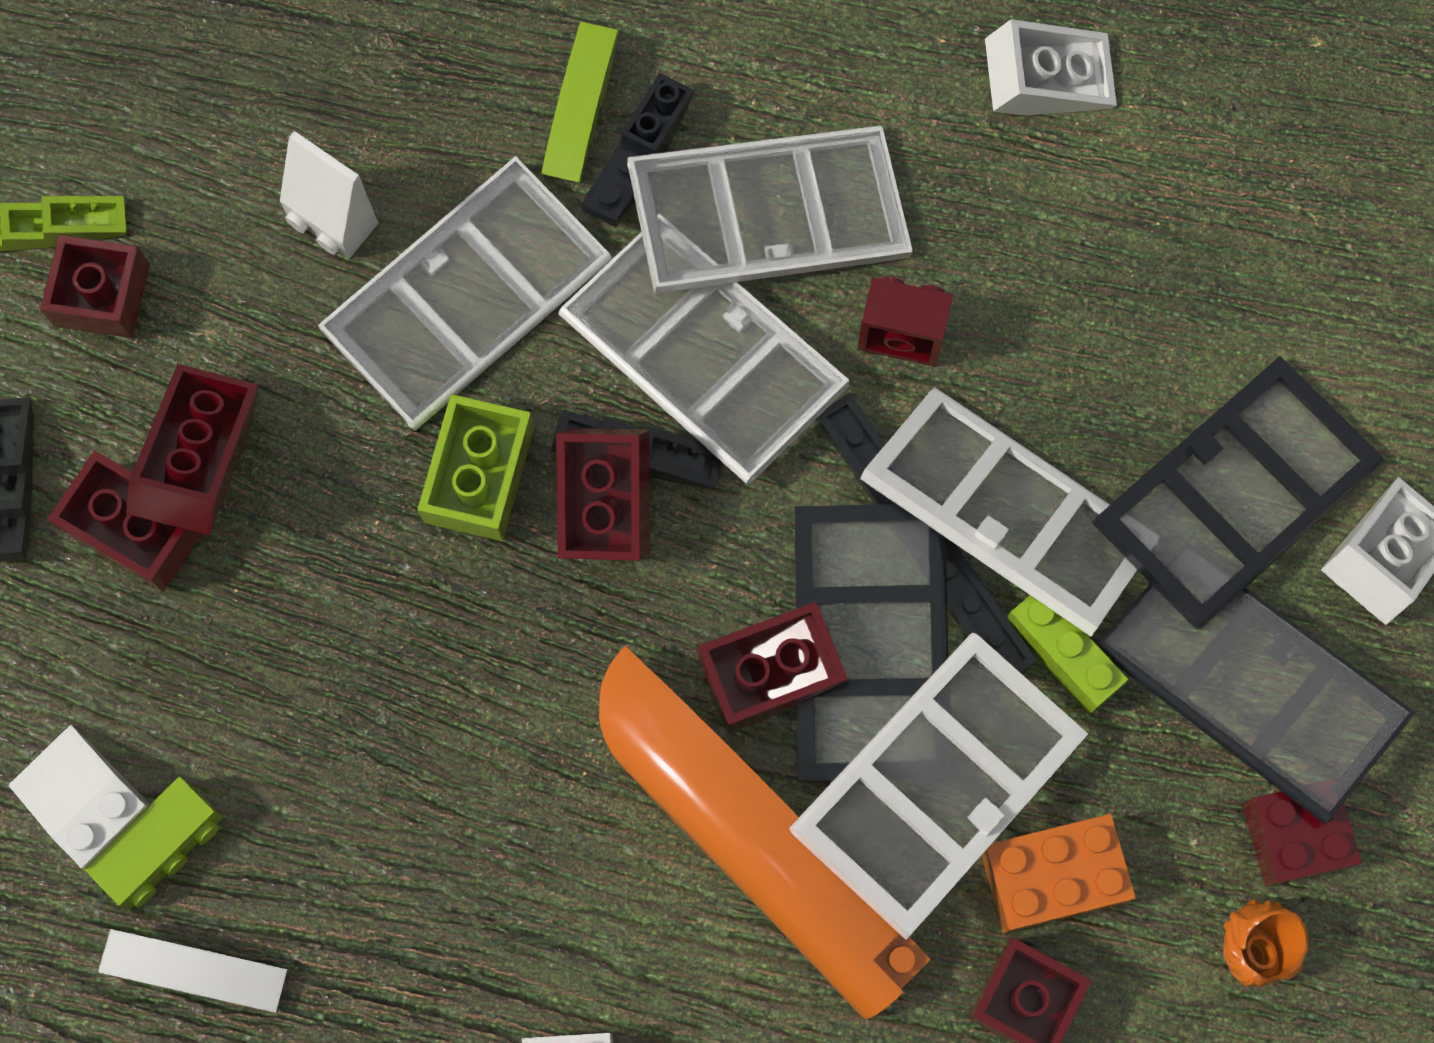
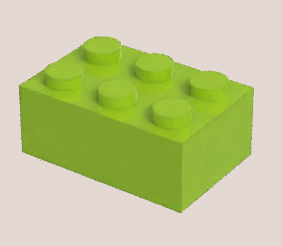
M450 395L418 506V512L424 523L504 541L535 429L531 412L458 395Z

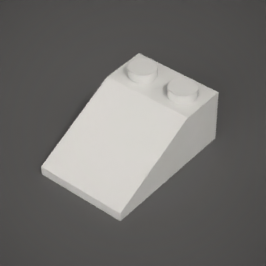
M1010 19L985 38L993 112L1028 116L1113 109L1117 106L1108 33Z
M294 131L288 140L280 203L287 215L285 220L300 233L308 230L317 237L316 242L330 254L335 255L339 252L350 259L378 224L360 176Z
M1398 477L1338 546L1321 571L1387 625L1415 601L1434 573V506Z
M70 725L9 784V787L51 838L82 869H85L150 805L73 725Z

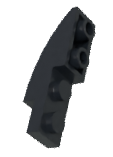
M661 73L658 74L621 132V142L582 201V211L617 228L632 202L635 203L629 169L627 167L628 157L665 153L668 150L694 95L693 89ZM654 173L647 174L649 182L652 179Z

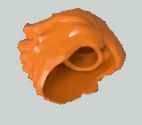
M1255 899L1248 902L1241 909L1230 913V919L1224 923L1223 957L1227 962L1231 975L1241 985L1264 987L1270 983L1277 982L1279 979H1292L1300 973L1309 948V940L1305 923H1303L1302 918L1297 913L1282 907L1281 903L1270 901L1258 903Z

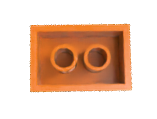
M1111 814L995 842L981 855L1003 934L1115 907L1136 899Z

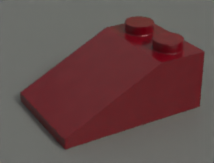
M817 602L699 645L697 650L698 660L727 733L767 719L848 681Z

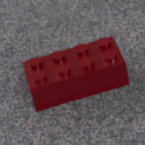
M177 363L129 479L126 514L210 535L254 418L258 384Z

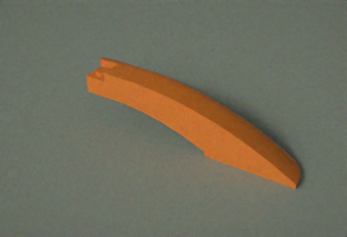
M624 646L610 663L599 692L598 718L600 728L613 757L669 818L769 918L863 1019H869L883 1011L903 993L901 989L931 959L910 937L905 940L790 832L789 828L799 817L683 700L632 651Z

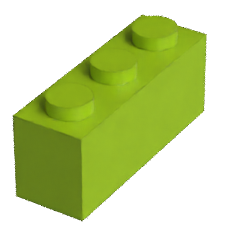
M1031 595L1014 608L1007 617L1032 654L1089 716L1128 681V678L1085 632Z
M179 776L84 871L118 906L129 910L134 906L139 908L156 893L154 886L166 874L172 876L185 865L188 860L186 854L197 843L203 845L219 830L217 824L224 817L190 782Z

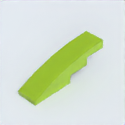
M580 21L561 87L541 174L582 183L589 146L593 144L600 107L603 108L619 30Z
M41 196V203H0V251L56 247L59 235L91 240H104L125 236L124 196Z

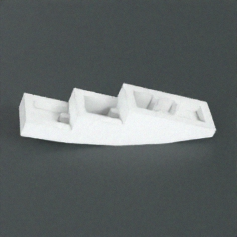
M110 929L98 972L276 1013L287 969Z

